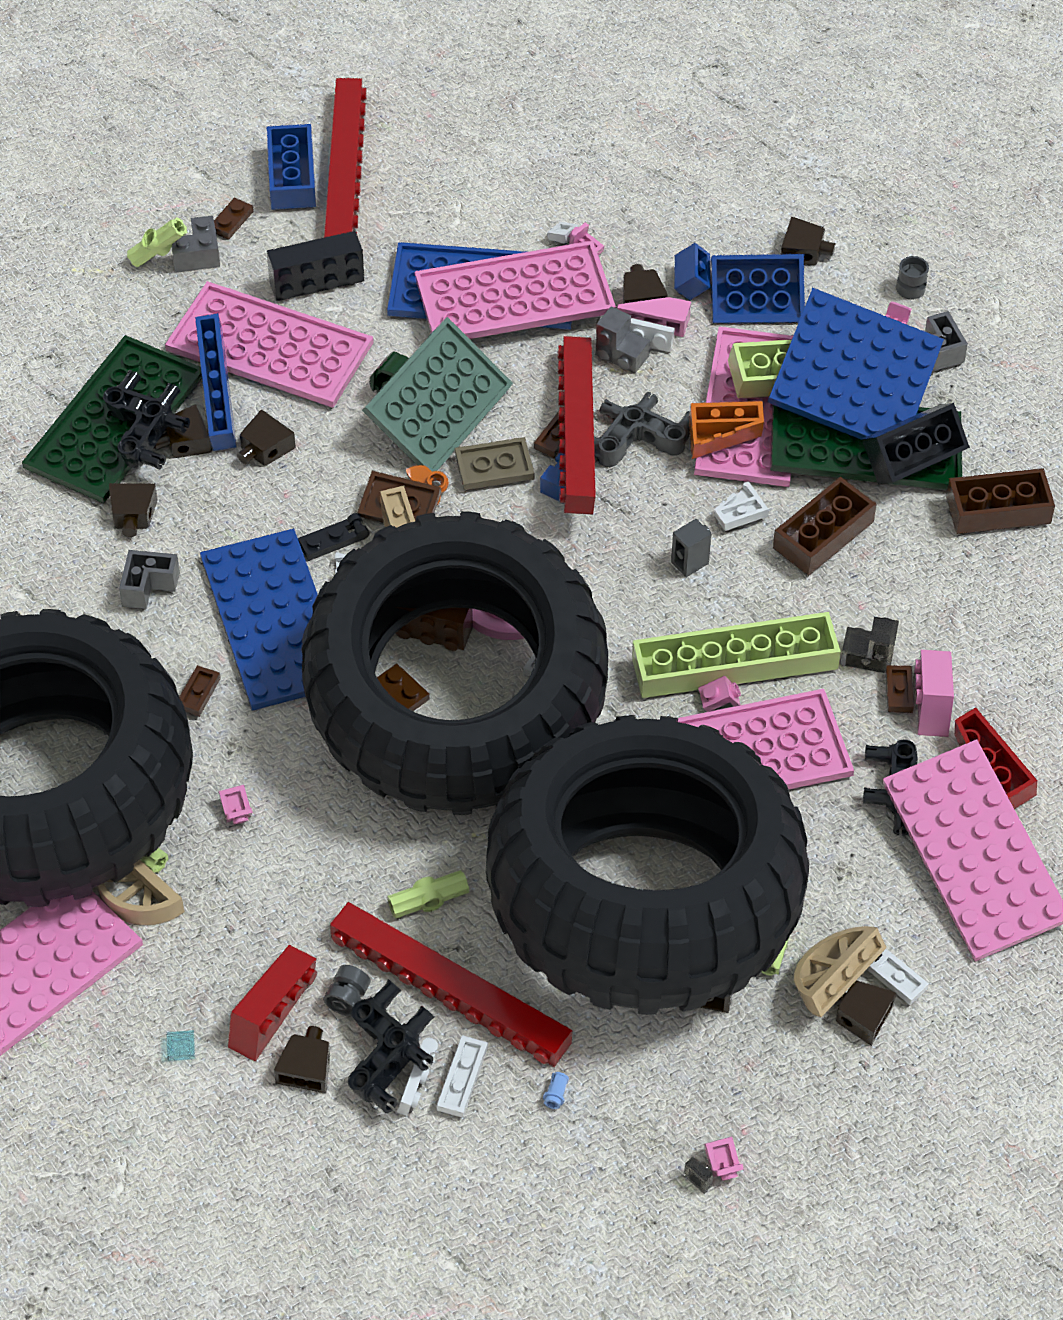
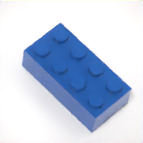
M311 124L267 126L271 210L316 207Z

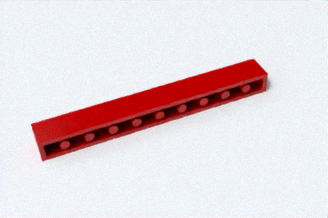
M336 78L324 238L354 231V229H358L359 217L355 215V212L360 210V200L356 199V196L361 195V183L357 182V180L362 179V166H358V164L363 163V150H359V148L364 147V134L360 133L365 132V118H362V116H366V103H363V101H367V87H363L362 78Z
M563 336V345H558L557 359H561V361H558V375H562L558 377V390H562L558 394V406H562L559 407L558 421H562V423H559L558 437H563V439L559 440V453L563 454L559 457V470H563V472H560L559 486L564 487L560 488L559 503H564V513L593 515L596 493L591 338Z
M349 901L331 922V938L337 945L341 947L346 946L353 950L359 958L368 959L375 963L380 970L391 972L398 976L404 984L417 987L425 996L429 998L434 997L441 1001L449 1010L460 1012L471 1023H479L486 1027L492 1035L505 1038L516 1049L525 1050L532 1054L540 1063H548L555 1067L572 1044V1029Z

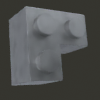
M213 215L191 218L193 235H185L172 244L175 273L220 267Z
M611 306L596 324L595 355L620 366L624 370L636 373L650 356V340L631 332V315Z
M949 311L928 316L925 332L944 339L932 371L965 363L968 343Z
M128 550L119 587L122 607L147 609L151 589L175 592L180 574L177 554Z

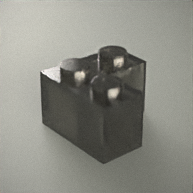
M874 616L871 631L847 627L840 665L886 673V665L892 664L899 621Z

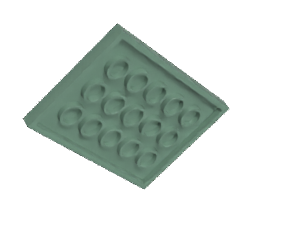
M446 317L368 402L362 411L416 465L426 466L433 472L437 471L455 451V448L465 440L513 385V382Z

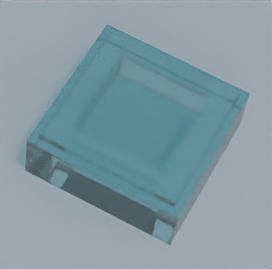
M194 1030L166 1032L168 1061L195 1059Z

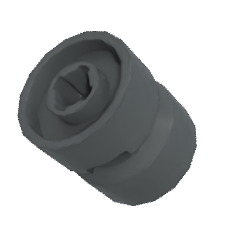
M908 256L900 262L896 290L903 298L914 300L924 295L929 272V265L926 260L918 256Z
M342 965L338 969L333 979L334 983L328 988L323 1000L331 1010L341 1015L352 1016L351 1011L354 1004L365 995L371 980L361 969L351 965Z

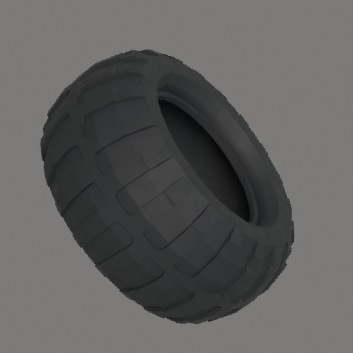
M461 511L460 516L436 517L435 513H428L416 516V521L397 528L390 525L374 534L372 541L357 550L353 548L340 561L337 573L330 582L325 581L312 606V617L304 630L301 648L304 692L312 722L327 743L329 752L347 771H352L362 780V784L383 798L388 795L403 801L408 808L416 811L427 812L428 809L452 810L453 815L472 814V809L497 806L513 773L518 768H521L526 761H531L535 751L553 738L565 739L569 737L570 732L582 724L596 722L604 706L608 681L607 633L603 616L593 601L591 589L577 569L572 570L566 564L564 556L551 542L546 539L542 541L528 534L522 525L507 519L498 522L481 518L480 513ZM395 607L417 608V609H415V610H413V611L410 612V611H406V610L399 609V608H395ZM446 608L481 610L493 614L512 625L531 647L536 663L525 685L511 700L501 707L484 715L469 719L444 720L418 714L397 702L383 688L375 675L380 655L394 634L410 621L432 611Z
M42 609L40 614L21 615L18 611L0 614V735L16 727L37 721L70 719L92 725L109 736L98 758L83 773L55 788L34 794L0 796V905H7L12 901L25 902L27 906L31 907L49 906L51 899H59L73 895L74 900L92 895V888L109 880L115 883L120 881L134 870V864L142 857H149L160 847L165 840L168 826L172 824L174 819H178L184 805L187 792L186 782L189 781L193 762L190 728L184 705L178 695L172 677L157 658H151L150 653L135 636L128 632L125 633L120 629L113 630L106 621L86 614L77 618L68 617L65 612L57 609Z
M624 715L616 717V720L600 725L595 722L582 724L571 731L569 737L565 739L553 738L534 752L531 761H526L521 768H518L513 773L489 824L486 880L491 891V904L503 934H508L516 954L535 972L546 974L548 982L567 995L577 992L590 998V1002L594 1006L611 1010L616 1005L625 1008H637L638 1014L656 1015L659 1009L678 1007L682 1012L706 1005L709 998L718 997L724 999L739 992L747 986L751 977H756L762 971L765 972L774 963L802 914L809 876V859L806 850L807 836L798 806L793 805L787 785L772 767L761 764L760 757L749 746L742 742L732 743L720 734L719 730L710 726L700 725L696 727L678 722V718L660 716V719H636L635 715ZM627 836H647L668 839L694 848L711 858L721 871L708 881L697 885L671 890H646L626 887L601 879L582 868L573 856L583 848L603 840Z

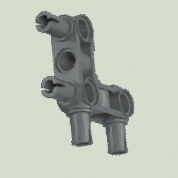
M646 392L638 404L624 407L605 399L604 403L600 406L599 412L614 419V422L602 437L597 438L594 436V455L602 466H616L624 458L627 449L633 441L637 440L648 442L656 446V449L669 455H679L684 451L685 443L690 437V411L685 413L679 423H675L651 411L658 403V397L655 394H652L650 397L651 392Z

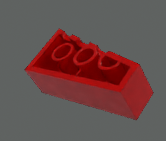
M976 707L955 720L954 735L959 746L976 739L978 740L1014 809L1037 795L1038 780Z
M291 945L287 946L231 1011L228 1048L255 1062L257 1061L305 989L315 981L317 976V970H315L317 958Z

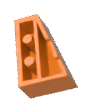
M762 401L691 403L689 427L692 459L761 437L764 426Z

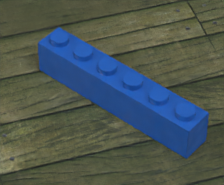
M219 314L195 317L211 445L213 451L236 448L223 329Z

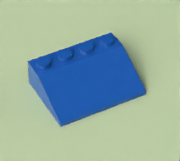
M804 254L712 255L710 260V286L713 324L799 323L805 308Z

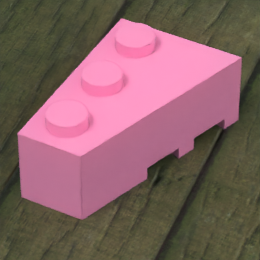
M921 650L920 659H915L914 674H916L915 689H917L916 704H918V735L948 737L954 700L951 651Z

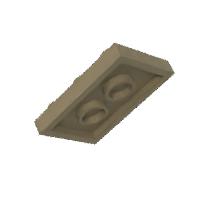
M525 437L455 448V457L464 490L534 479V470Z

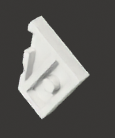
M749 481L742 485L743 489L738 494L732 493L727 498V501L714 509V516L724 531L769 516V509Z

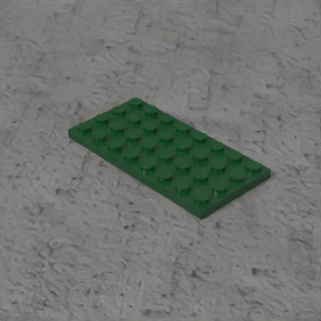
M124 335L22 461L23 468L104 504L110 497L109 483H121L132 469L125 464L118 450V444L124 433L129 431L134 423L129 420H120L111 415L103 399L104 392L110 387L119 385L127 375V372L132 370V372H137L141 376L140 382H138L133 390L134 392L156 399L159 398L168 383L174 384L180 389L181 392L171 405V411L175 414L202 379L201 367Z
M772 404L770 471L877 482L861 439ZM919 407L917 414L924 412L930 408ZM957 411L962 424L961 411ZM962 451L898 481L887 484L947 490L949 478L962 477Z

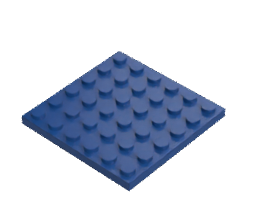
M812 288L767 402L862 440L917 414L944 339Z

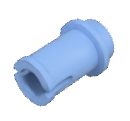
M561 1072L552 1073L548 1091L543 1095L544 1104L548 1108L558 1109L564 1104L563 1095L569 1081V1077Z

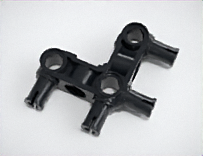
M129 370L119 385L108 388L103 394V399L112 416L123 421L129 420L134 422L129 431H126L118 444V450L128 467L135 468L145 464L160 470L166 462V457L163 454L152 452L153 448L168 427L185 433L187 431L186 428H189L190 419L176 415L171 411V405L181 392L176 385L168 383L159 398L155 399L133 391L138 382H140L141 376L137 372Z
M907 739L899 740L895 744L889 745V747L866 745L865 761L887 762V765H890V776L917 764L916 745ZM864 787L863 804L886 805V808L891 809L894 815L893 833L899 835L902 827V836L908 835L909 833L887 790Z
M389 979L373 998L359 1000L352 1008L351 1014L353 1019L373 1039H377L378 1042L376 1048L365 1060H362L348 1078V1086L360 1098L368 1103L376 1104L384 1113L392 1111L387 1103L391 1104L394 1108L397 1105V1099L385 1090L404 1067L411 1061L420 1070L425 1071L429 1067L423 1060L432 1065L433 1056L420 1047L419 1035L428 1023L435 1018L422 1005L406 1024L399 1023L389 1015L386 1008L398 993L402 991Z

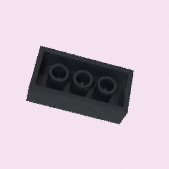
M356 231L266 250L269 282L276 301L365 281L363 249Z
M954 403L937 405L862 439L878 484L893 483L970 448Z

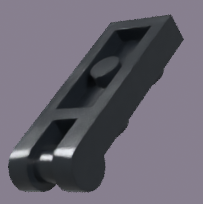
M353 513L343 521L299 537L298 541L308 561L362 541L370 535L367 526L362 524L361 516L358 513Z

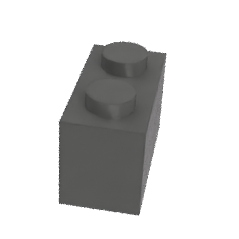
M694 519L673 532L671 563L685 577L690 576L709 564L712 537L710 529L706 525H702L697 519Z

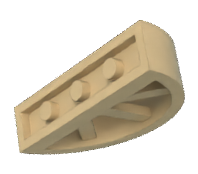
M404 486L380 491L381 510L385 527L392 525L397 528L415 521Z
M141 860L134 864V870L118 881L135 882L119 896H113L104 883L97 886L101 900L118 917L128 923L137 925L161 924L185 912L182 897ZM144 888L143 906L126 903V901ZM152 896L160 903L152 905Z
M854 927L834 933L815 944L800 959L794 972V983L806 1008L812 1014L822 1017L887 948L877 927Z

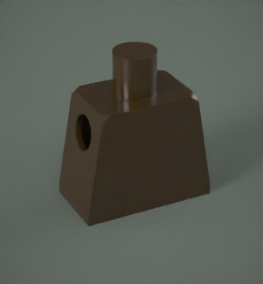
M791 217L781 247V254H804V265L815 266L818 263L820 254L834 255L836 243L824 241V227Z
M634 264L630 267V272L624 273L623 304L668 297L667 291L656 270H644L642 264Z
M197 405L175 413L190 419L189 428H186L187 431L185 433L168 427L155 445L156 450L169 446L172 456L175 458L211 453L209 434Z
M261 409L240 433L242 450L237 453V457L245 465L253 459L262 465H269L296 448L295 434Z
M109 483L114 527L122 529V534L126 537H135L137 529L149 528L158 499L155 483Z
M856 980L849 990L834 1004L839 1007L836 1022L872 1046L894 1006L896 992Z
M309 1026L305 1036L294 1034L290 1037L274 1069L276 1084L326 1094L330 1064V1045L328 1041L321 1040L323 1035L321 1028Z

